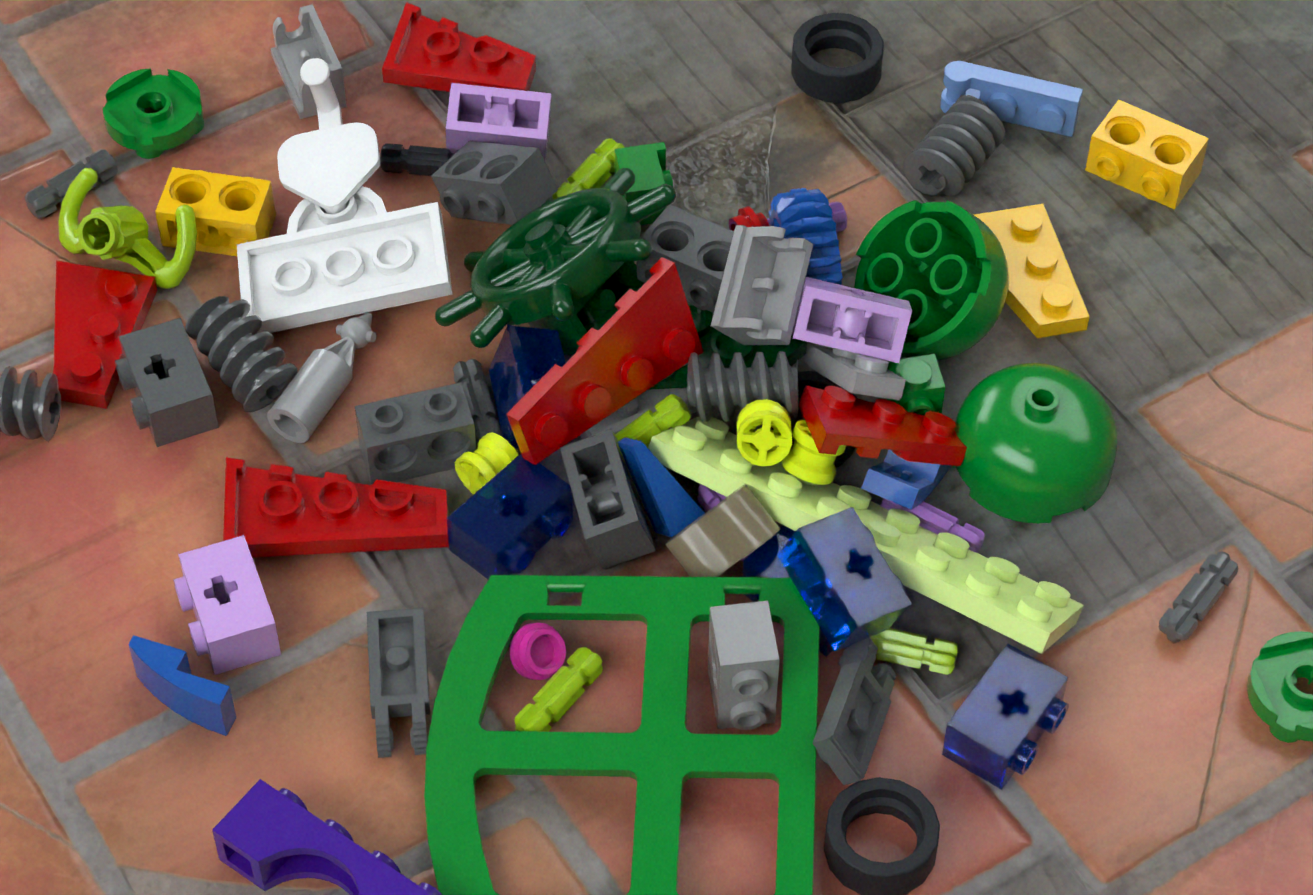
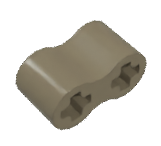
M744 484L685 527L665 545L690 577H718L732 565L764 544L780 528L749 487Z

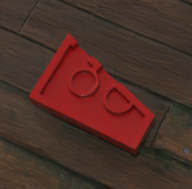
M406 2L382 67L383 82L450 92L451 83L529 91L536 72V55L488 35L478 38L459 31L458 23L444 17L439 22L421 15L420 7Z
M56 260L53 373L58 377L61 401L108 408L120 380L115 365V360L123 358L119 336L141 330L158 291L155 277Z
M805 386L798 404L818 452L822 454L836 455L839 445H846L857 448L856 453L860 457L878 459L881 449L892 450L898 457L909 462L961 466L965 457L967 447L955 432V421L938 412L929 411L925 415L907 412L901 405L893 401L876 399L875 403L861 400L855 398L847 390L835 386H826L824 390Z

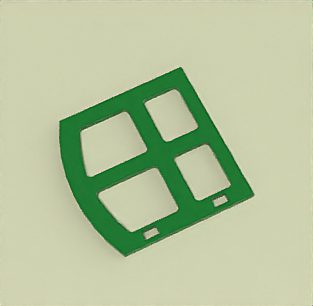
M491 575L467 614L447 659L434 702L428 736L424 799L428 845L438 891L442 895H499L494 891L484 856L478 823L475 783L483 775L631 777L637 781L631 886L626 895H678L683 786L687 780L691 778L774 780L779 785L776 890L774 895H813L817 749L813 745V740L817 732L821 579ZM548 593H582L581 606L549 605ZM725 594H760L759 601H768L772 622L779 623L784 627L781 727L775 734H694L686 729L691 630L698 622H709L710 607L726 605ZM524 621H641L647 625L641 725L636 731L631 733L487 731L481 728V724L502 661L510 647L513 636Z

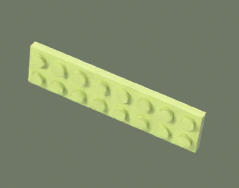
M699 416L689 420L682 426H677L657 434L651 439L648 449L663 466L726 497L746 484L774 521L1041 654L1074 627L1084 605L1071 599L1070 593L1065 588L1047 581L1038 583L1019 574L1020 569L1006 559L999 557L987 558L969 550V543L959 536L945 532L936 534L919 526L920 520L915 515L901 509L893 508L887 510L872 502L871 495L858 487L851 485L839 486L833 482L826 485L813 484L787 472L782 467L781 462L772 466L751 464L742 457L737 448V435L729 432L728 425L719 419L711 417L710 421L702 422Z

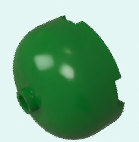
M914 200L895 208L873 226L856 253L861 260L856 272L854 288L907 300L910 303L912 314L901 356L905 358L935 354L938 361L964 353L988 334L1004 307L1008 293L1009 273L1006 256L998 238L979 218L948 200L946 202L926 203Z
M1041 363L1017 364L990 374L980 381L964 399L956 417L955 432L967 449L961 466L952 467H956L960 477L970 488L969 496L985 509L1014 521L1037 524L1051 523L1052 516L1066 514L1081 507L1086 511L1106 491L1116 458L1118 444L1117 428L1107 402L1095 387L1084 378L1054 365Z

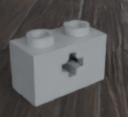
M768 601L710 607L708 677L718 729L735 727L740 730H750L762 724L775 723L780 659Z

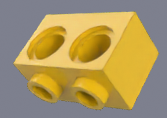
M1118 99L1091 136L1085 171L1175 210L1201 173L1209 138Z
M175 167L171 169L155 210L162 246L176 248L178 231L175 212L179 206L189 205L195 213L197 227L196 251L237 256V244L268 238L276 217L270 180Z

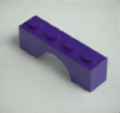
M261 779L212 829L219 860L264 891L289 880L315 878L336 884L350 895H442L430 884L421 882L417 885L402 875L395 862L384 853L377 850L370 853L356 844L350 833L338 822L332 819H327L324 822L310 813L304 802L292 791L286 788H281L278 791Z

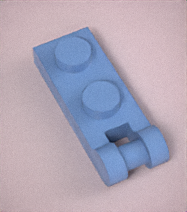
M953 61L946 65L943 78L946 88L942 91L940 108L944 113L949 110L961 95H971L987 104L1001 121L1073 137L1083 89L964 61Z

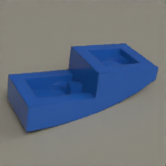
M888 450L884 462L868 469L861 489L912 510L932 493L951 465L909 462L898 457L892 450Z
M133 635L128 645L136 676L159 701L177 714L208 730L227 736L236 719L230 686L192 675L186 651Z

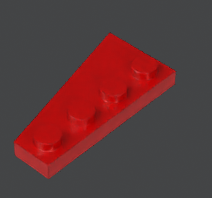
M661 257L649 269L652 277L637 292L629 289L615 304L618 311L599 330L591 328L577 342L579 347L563 367L555 364L506 414L523 459L534 465L538 464L560 449V447H563L687 364L691 353H697L698 356L703 353L675 262Z
M226 457L223 541L244 535L252 558L449 547L446 489L378 479L372 485L354 483L348 480L347 475L325 472L324 478L295 474L294 467L271 464L269 470L246 467L245 460Z

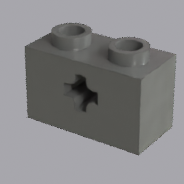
M181 318L119 336L123 358L115 360L117 373L124 391L134 388L137 397L131 398L130 404L136 423L140 430L149 427L156 447L219 428L212 392Z
M612 429L560 447L585 540L603 569L656 551L639 493Z

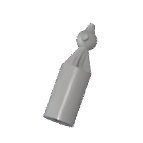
M367 312L359 318L348 319L343 325L338 324L336 334L341 336V340L324 349H316L311 353L267 413V419L277 433L296 443L308 441L352 380L355 349L363 348L369 342L376 340V332H373L370 327L373 318L372 314Z

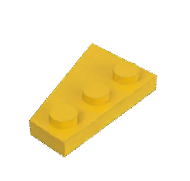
M1044 204L974 214L996 235L1005 253L1009 273L1008 293L1005 302L1035 337L1043 338L1087 330L1090 316Z

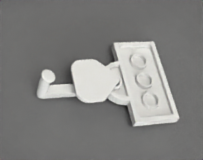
M319 58L307 60L300 69L301 79L306 85H309L317 106L319 130L290 137L281 145L277 154L279 179L282 186L304 199L298 203L289 217L287 234L237 244L241 299L248 301L250 304V311L247 316L256 315L262 320V326L258 333L264 331L273 333L453 295L443 219L438 202L387 212L382 198L370 188L362 186L380 166V153L376 133L370 126L364 123L343 124L341 107L329 78V66L324 60Z

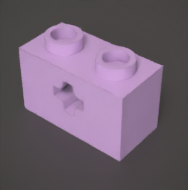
M451 83L446 122V149H450L451 153H456L457 149L460 150L468 141L539 148L545 161L550 124L551 93Z
M805 277L792 331L793 339L899 363L912 309L907 300Z
M244 535L178 554L183 577L173 579L179 603L183 612L193 609L197 621L188 623L192 642L197 656L208 654L215 675L281 655L276 624Z

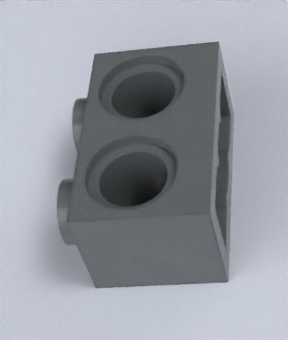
M468 141L431 176L440 193L441 204L451 217L513 225L530 212L541 207L558 190L539 148Z
M671 204L668 205L641 237V239H645L651 244L652 252L647 259L637 261V280L646 283L652 277L649 269L661 257L675 262L687 301L701 310H708L714 313L734 231Z
M461 382L354 406L359 446L371 485L377 479L399 482L455 469V461L464 452H474L476 450L474 421Z

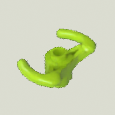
M84 168L69 185L62 200L58 219L59 241L61 245L73 254L87 252L88 254L100 256L102 260L116 259L132 264L144 275L155 277L157 287L165 289L177 287L190 269L196 251L197 227L193 208L189 205H181L175 212L178 231L177 245L173 258L167 261L164 255L148 240L149 226L143 213L133 206L119 205L94 208L91 210V214L85 216L79 224L78 216L82 203L88 192L98 181V174L94 169Z

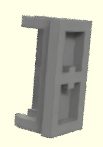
M313 4L300 7L298 15L300 26L295 31L286 32V27L281 17H277L273 23L275 47L271 48V55L299 118L304 119L318 115L317 106L310 87L302 81L300 76L302 65L312 58L322 59L328 64L330 69L329 78L341 108L347 107L343 70Z
M735 226L711 326L743 345L790 344L813 243L805 238L785 239L786 229L774 226Z

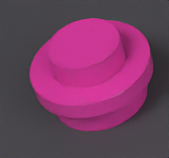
M529 623L522 626L515 633L510 644V659L514 669L521 676L530 680H544L551 677L563 665L566 657V646L563 638L552 626L545 623Z

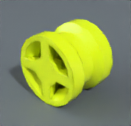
M768 399L755 400L747 404L740 411L736 421L737 448L742 457L751 464L758 466H772L781 462L789 454L792 446L791 418L787 410L778 402ZM762 424V428L757 429V431L755 432L754 429H756L757 426Z
M797 421L792 432L795 442L789 454L781 461L782 467L793 476L813 484L826 485L832 483L837 472L834 465L835 459L844 453L846 445H839L836 455L819 453L806 421Z
M491 432L479 440L478 449L474 452H464L456 459L455 470L464 486L473 495L485 502H491L500 494L501 485L505 482H515L522 476L524 465L515 448L502 436Z

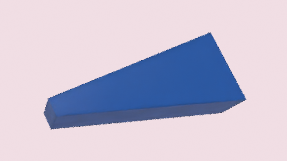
M625 437L617 442L656 533L673 537L705 514L642 441Z

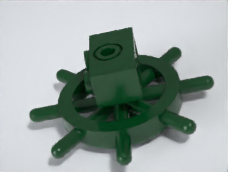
M622 168L615 173L603 188L581 190L557 199L550 197L541 207L530 212L505 230L485 251L470 252L465 256L464 266L468 271L472 272L471 290L439 307L435 312L436 322L444 327L450 326L482 308L486 316L470 334V341L475 347L484 348L488 346L506 325L529 323L549 355H574L579 347L577 342L591 328L599 330L618 311L615 304L629 289L637 292L645 284L637 280V265L634 261L647 259L651 255L652 247L647 240L640 238L641 225L639 221L672 204L676 198L675 189L668 184H663L628 203L623 196L635 183V174L631 169Z

